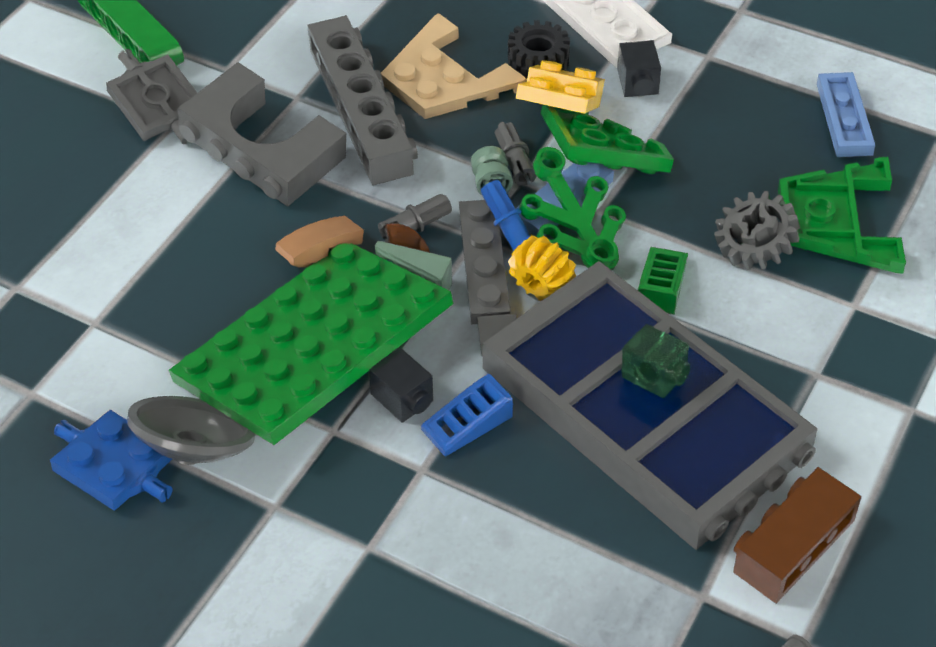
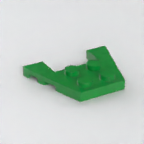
M875 158L874 164L861 167L858 162L847 164L844 170L826 174L825 170H819L779 179L778 195L783 196L785 204L791 203L800 224V229L797 230L800 238L799 242H790L791 246L903 274L906 260L902 237H862L854 190L890 191L892 176L889 158Z

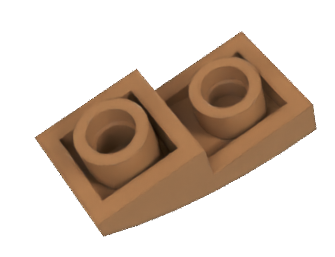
M346 216L332 217L306 225L290 233L276 243L275 250L288 260L291 265L308 267L312 263L327 257L329 248L333 249L335 246L343 243L362 244L364 230Z

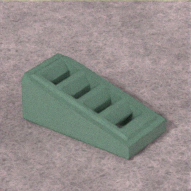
M377 241L375 245L377 256L385 260L389 259L394 264L450 290L452 286V260L450 257Z

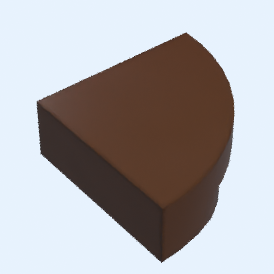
M385 223L389 243L430 253L426 242L415 230L399 223Z

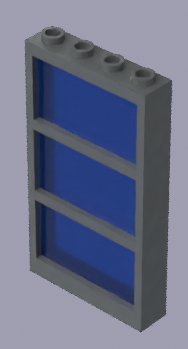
M600 261L482 343L483 369L488 374H491L502 386L695 550L708 540L713 542L721 537L727 529L729 522L738 515L742 517L747 515L754 508L760 496L768 490L770 492L777 490L785 481L787 474L796 466L798 468L804 467L812 459L816 451L813 445L817 427Z

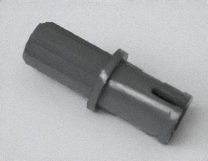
M499 123V128L494 133L501 149L506 153L508 165L515 183L520 186L528 185L523 174L524 172L527 173L532 183L537 176L528 156V145L521 141L513 123Z
M438 194L416 206L407 205L405 211L378 223V229L383 239L387 237L385 242L389 243L385 223L403 224L421 233L424 231V226L450 214L452 206L446 195Z

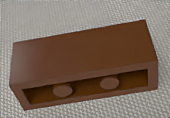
M817 467L806 479L799 477L791 486L787 499L781 505L777 503L771 505L764 514L761 525L754 532L748 530L739 538L734 547L736 559L733 573L777 604L855 521L862 496L820 467Z

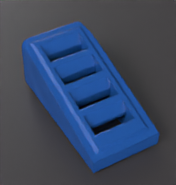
M487 374L421 424V430L446 457L512 418L513 399L491 374ZM477 408L480 414L477 416L472 409ZM460 416L467 423L464 427L457 420ZM447 425L454 432V435L449 437L441 427Z

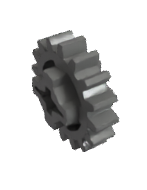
M764 191L761 198H755L754 193L749 192L748 200L744 202L736 197L734 199L736 207L733 209L724 207L722 211L725 219H716L715 223L718 231L714 235L722 256H729L733 266L743 261L746 270H750L754 263H759L762 270L766 269L767 261L771 259L776 264L781 263L779 254L783 252L791 255L793 250L790 242H799L800 239L797 232L800 229V224L791 203L785 204L781 195L771 200L769 191Z

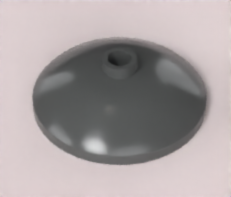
M183 396L151 397L137 401L128 410L127 424L135 436L156 452L174 459L180 464L194 465L229 458L249 448L255 440V433L198 398Z

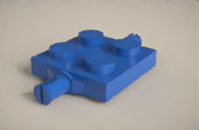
M109 410L84 430H79L66 420H61V424L58 423L56 425L54 434L69 444L50 459L52 471L115 511L130 497L144 491L162 503L171 496L173 488L156 477L159 471L172 459L161 455L139 440L129 428L127 419Z

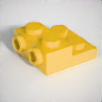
M542 60L541 65L529 67L527 81L518 84L516 99L580 113H588L600 107L605 79L595 77L596 71L575 68L574 73L561 70L562 64Z

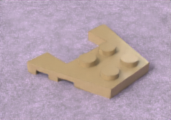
M439 13L423 27L381 72L384 87L424 119L466 108L467 102L483 98L486 101L497 99L500 92L510 89L517 93L518 84L526 82L527 78L506 63L481 78H476L439 50L459 38L458 27Z

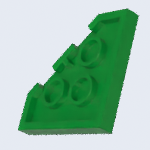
M548 105L542 106L541 115L566 159L578 165H587L588 162L600 163L616 170L630 167L647 174H655L657 171L671 172L674 158L663 143L652 138L648 139L647 143H644L641 138L631 134L632 129L610 119H605L602 124L597 118L588 115L589 112L580 113Z

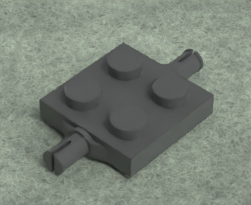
M125 49V52L124 50L121 51L118 59L127 70L123 75L106 82L109 95L143 141L164 131L173 130L181 143L187 144V140L181 135L179 130L178 108L196 95V90L168 54L154 61L139 63L130 49Z

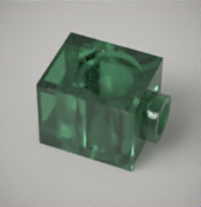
M645 324L622 349V378L665 398L675 386H681L689 375V344Z

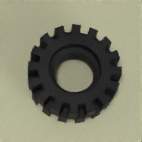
M534 20V25L524 22L523 29L516 26L514 33L510 32L508 65L517 72H521V75L525 78H528L529 67L541 65L542 60L562 64L561 70L566 71L570 58V37H568V32L566 30L561 31L562 27L558 24L552 27V22L546 21L545 25H540V20Z

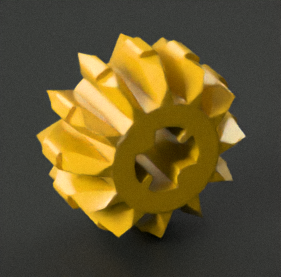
M531 235L521 245H518L508 261L511 267L509 273L517 279L516 285L522 286L526 290V294L531 293L540 301L576 277L574 272L576 264L568 259L569 252L563 251L559 248L558 242L553 244L545 236L538 238Z

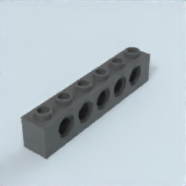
M347 15L308 24L310 52L372 186L414 175L413 160L418 158L416 144L412 137L407 138L406 127L402 115L395 114L391 93L384 92L381 73L379 70L373 69L371 53L368 48L363 49L362 37L358 27H352Z

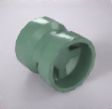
M486 146L478 149L471 157V167L475 175V184L479 194L482 195L481 188L494 180H499L506 192L510 191L513 179L508 169V160L504 150L496 146Z

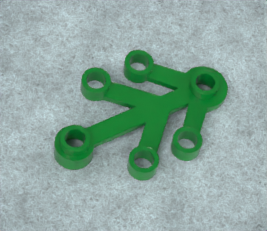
M553 147L540 149L534 160L533 169L540 180L549 183L563 209L543 201L536 194H527L523 197L519 206L522 211L520 214L528 220H535L541 216L577 231L581 239L562 233L553 224H544L540 227L536 237L540 238L544 234L550 235L553 238L548 239L551 243L558 242L560 248L581 256L582 262L587 268L600 261L610 270H613L619 261L618 247L614 242V238L626 219V213L619 206H608L601 217L603 228L599 236H597L591 225L598 204L604 199L608 191L607 181L599 176L590 177L584 187L585 198L582 206H580L561 174L566 164L563 153ZM592 187H596V188H598L600 191H596V190H594ZM527 205H533L536 209H531ZM609 216L615 217L618 221L612 220Z

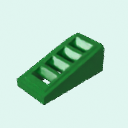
M650 247L638 291L668 314L675 315L688 253Z

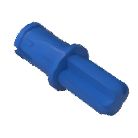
M494 180L481 188V194L496 219L493 223L494 226L501 228L514 251L518 245H521L524 240L530 237V234L519 216L522 212L521 209L514 207L502 183L499 180Z

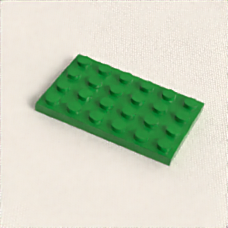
M352 243L339 244L328 253L327 257L305 268L303 272L284 286L278 288L254 308L249 309L243 316L224 330L219 331L213 338L194 352L186 355L183 360L168 371L175 384L272 445H275L367 373L379 361L391 354L454 304L451 291Z

